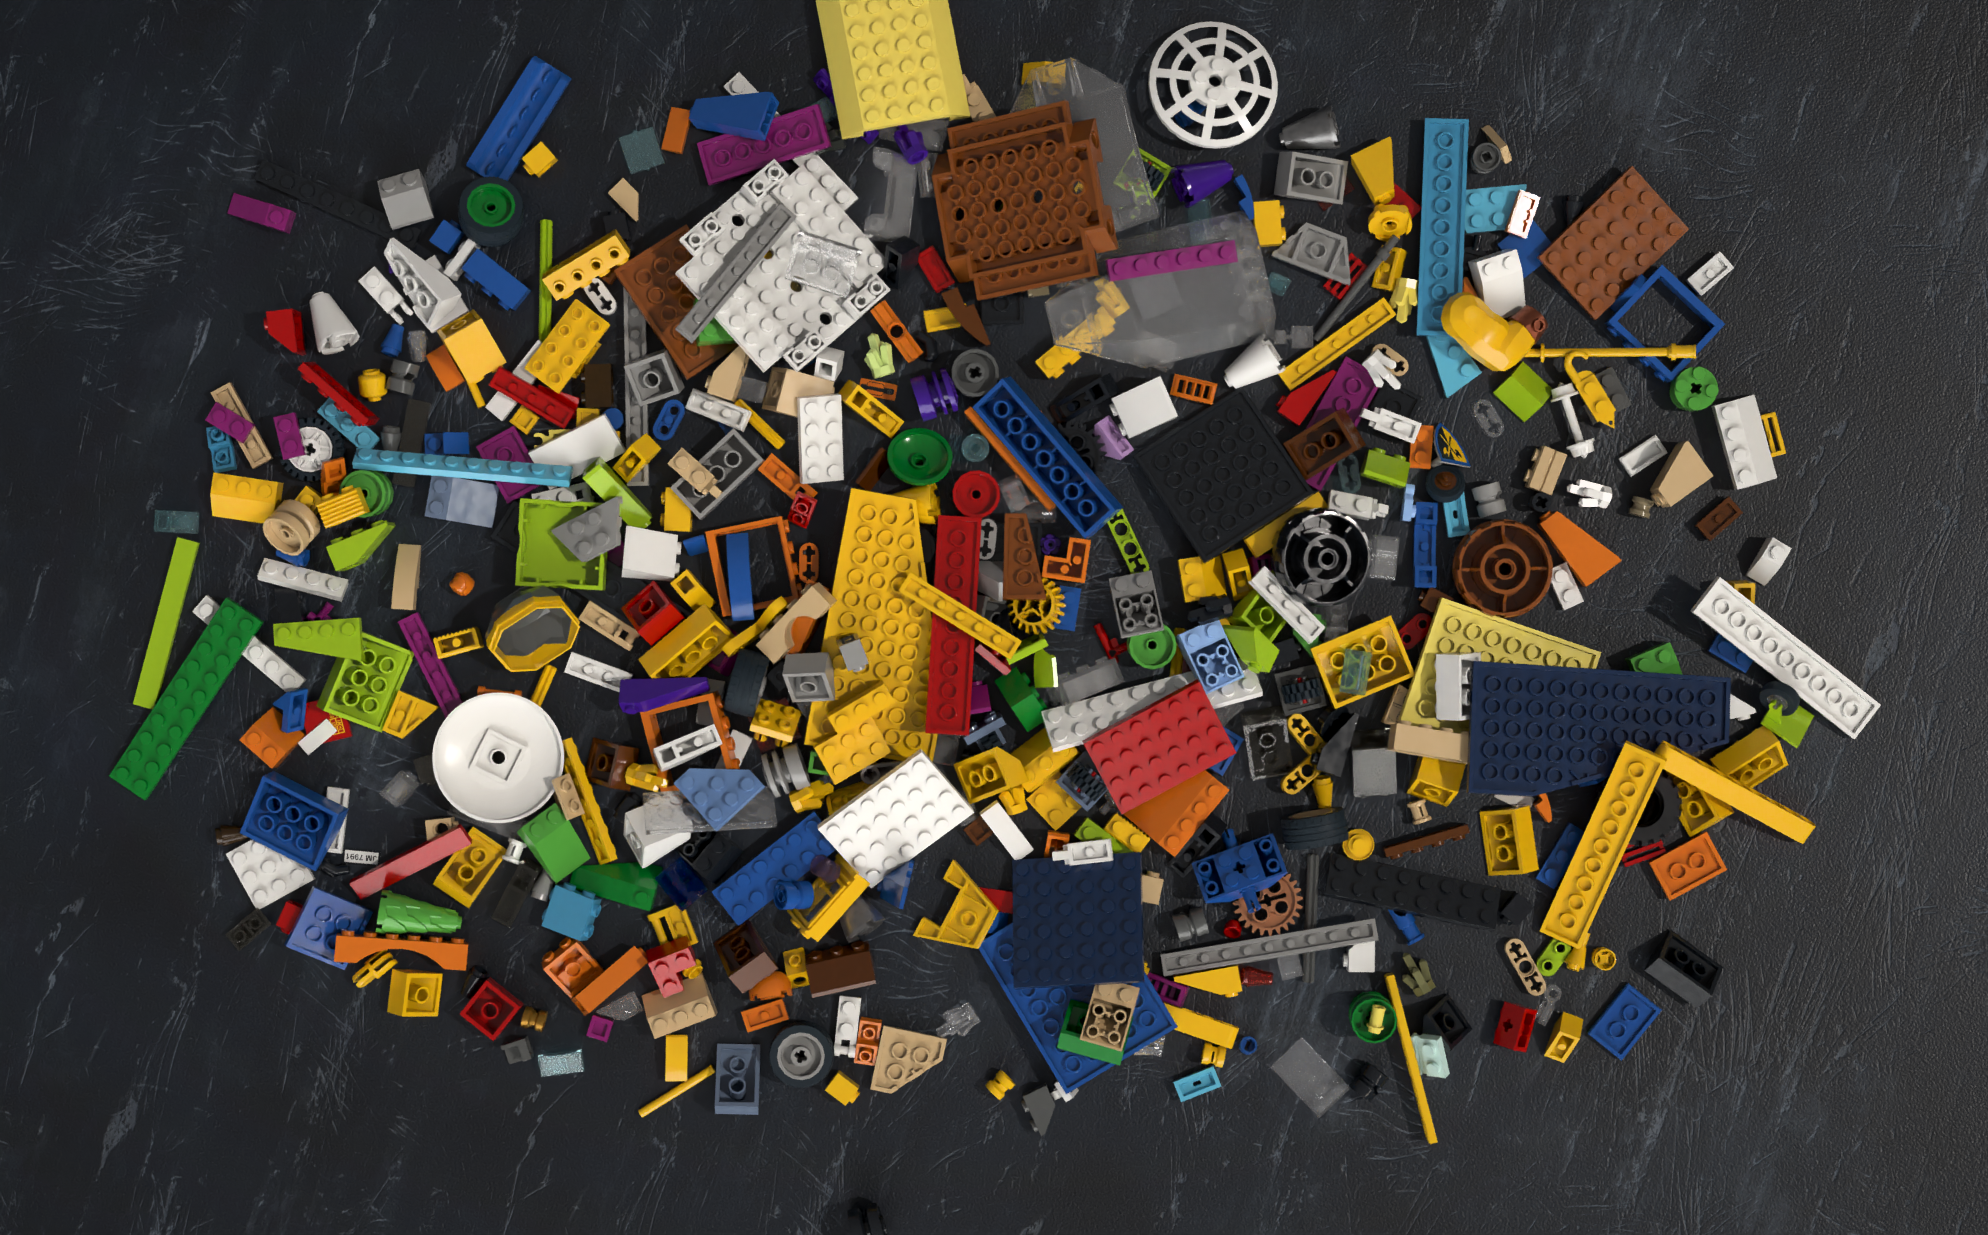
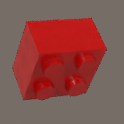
M490 977L461 1011L460 1015L494 1041L524 1003Z

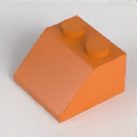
M272 707L258 719L240 739L244 745L272 769L277 768L298 745V742L306 736L301 730L290 733L283 732L281 730L283 714L275 707Z

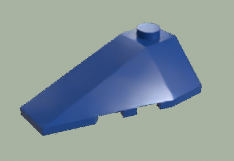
M912 858L891 871L878 883L877 891L881 892V899L899 909L904 908L915 859Z

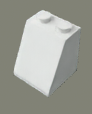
M1161 376L1112 398V404L1109 405L1113 416L1118 415L1121 423L1118 424L1122 436L1127 435L1128 439L1171 421L1178 416Z
M626 526L622 577L672 582L674 576H679L680 563H676V554L681 555L682 542H677L678 535Z
M670 794L626 812L623 835L643 869L688 841L691 837L693 825L691 820L684 816L680 801H676L673 794Z

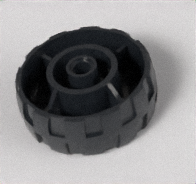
M1309 508L1289 517L1284 522L1285 525L1281 530L1276 532L1272 541L1273 549L1270 554V566L1281 587L1298 602L1313 607L1339 605L1351 599V595L1359 591L1366 582V575L1368 569H1371L1372 554H1370L1368 546L1370 542L1365 531L1361 530L1357 524L1358 522L1349 515L1332 508Z

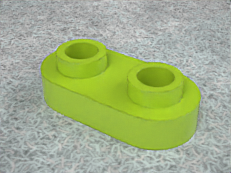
M1552 938L1536 960L1535 964L1539 972L1543 976L1554 975L1569 955L1571 946ZM1559 944H1563L1564 949L1561 952L1557 951V946ZM1546 962L1551 963V967L1549 969L1544 968V964Z

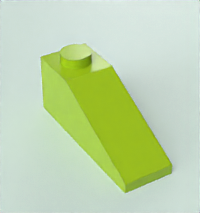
M1087 816L1074 832V835L1081 841L1111 838L1113 854L1133 852Z

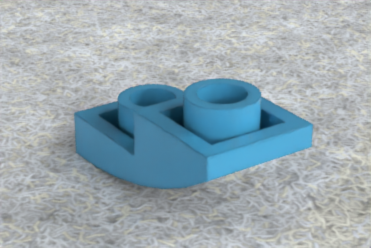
M215 426L207 427L208 447L211 450L214 472L221 473L237 469L232 437Z

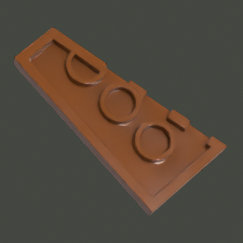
M1005 513L1003 600H1047L1026 513Z

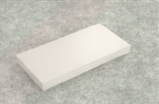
M604 413L530 450L528 454L534 463L572 466L573 475L571 479L583 474L584 469L598 457L607 462L625 453L626 449ZM548 486L549 490H551V489L557 487V486Z

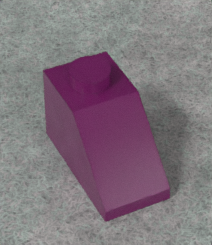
M982 681L972 682L970 714L991 711L987 684H983Z

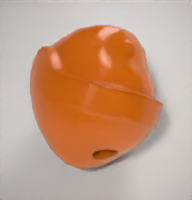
M459 572L455 574L449 586L458 595L466 596L472 591L475 581L469 574Z

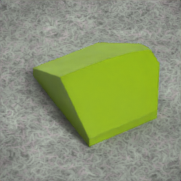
M1044 649L1035 652V688L1058 687L1056 657L1048 654Z

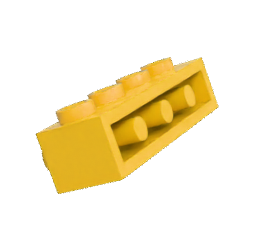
M615 229L544 272L542 281L556 301L561 298L563 300L573 295L575 289L587 287L595 277H603L610 272V268L613 266H621L629 260L628 257H630V249Z
M1101 306L1036 360L1035 364L1048 380L1052 377L1054 379L1058 378L1065 372L1063 368L1068 363L1073 365L1081 358L1079 355L1085 349L1089 352L1098 344L1096 340L1102 335L1107 337L1115 330L1113 326L1116 322Z

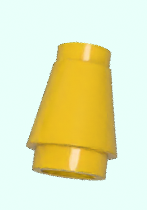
M1316 776L1313 779L1312 787L1319 808H1329L1332 806L1333 791L1331 776Z

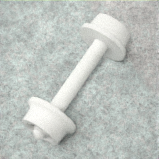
M1560 382L1558 388L1551 390V403L1562 400L1576 443L1567 446L1566 449L1571 451L1573 458L1578 456L1586 458L1587 453L1595 451L1593 446L1595 439L1592 438L1585 441L1583 439L1570 400V396L1579 394V392L1575 390L1573 383L1564 385V383Z

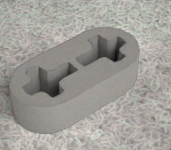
M984 519L981 523V526H985L986 522H989L990 526L994 527V530L989 532V538H984L985 532L981 530L980 548L983 547L984 540L988 541V548L991 549V553H987L985 557L980 552L979 558L983 560L990 559L995 552L997 525L991 519Z

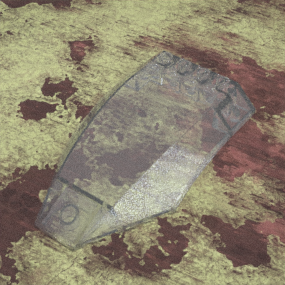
M1243 210L1117 240V250L1103 252L1096 257L1098 276L1070 281L1044 303L1055 346L1116 360L1120 363H1127L1144 369L1251 343L1261 334L1266 335L1264 339L1273 337L1276 311L1257 231ZM1235 240L1238 258L1236 263L1112 282L1108 280L1105 261L1107 259Z

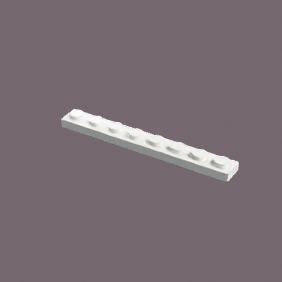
M740 72L723 86L730 95L759 93ZM776 111L774 118L781 115ZM816 152L792 159L798 167L803 165L844 212L859 199Z

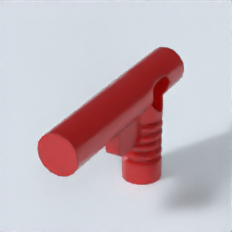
M1102 623L1093 626L1111 664L1114 665L1120 662L1117 655L1128 650L1126 642L1119 645L1116 638L1109 640ZM1109 650L1116 651L1113 657L1110 656Z

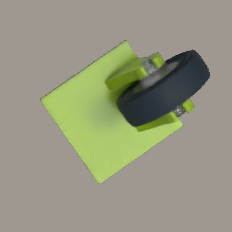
M1779 681L1768 682L1763 686L1759 696L1760 702L1767 709L1761 724L1797 748L1814 715L1799 705L1800 697L1791 686Z

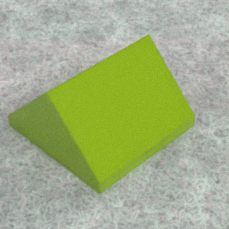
M1522 361L1493 394L1525 422L1552 395V388Z

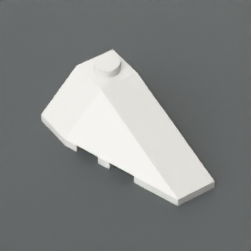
M391 238L384 251V255L395 276L402 279L405 286L403 288L405 295H410L415 304L412 307L415 314L428 329H431L456 307L462 294L448 277L398 240Z

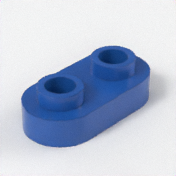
M669 400L663 406L653 426V433L659 440H670L685 415V407L680 401ZM672 407L678 408L676 415L671 414ZM663 426L668 427V432L666 434L661 433V428Z

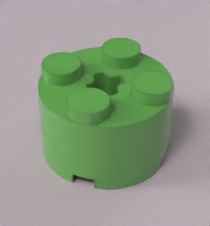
M1690 367L1682 370L1671 381L1670 398L1678 408L1685 411H1698L1707 408L1714 402L1719 392L1716 378L1703 367ZM1695 385L1697 387L1696 392L1691 393L1690 390Z

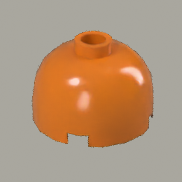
M774 971L770 976L758 982L752 989H749V1000L755 1001V996L761 1000L784 998V993L792 996L790 979L785 973Z

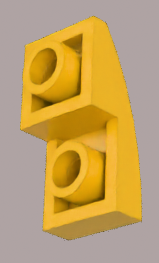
M666 1035L665 1081H687L688 1035Z

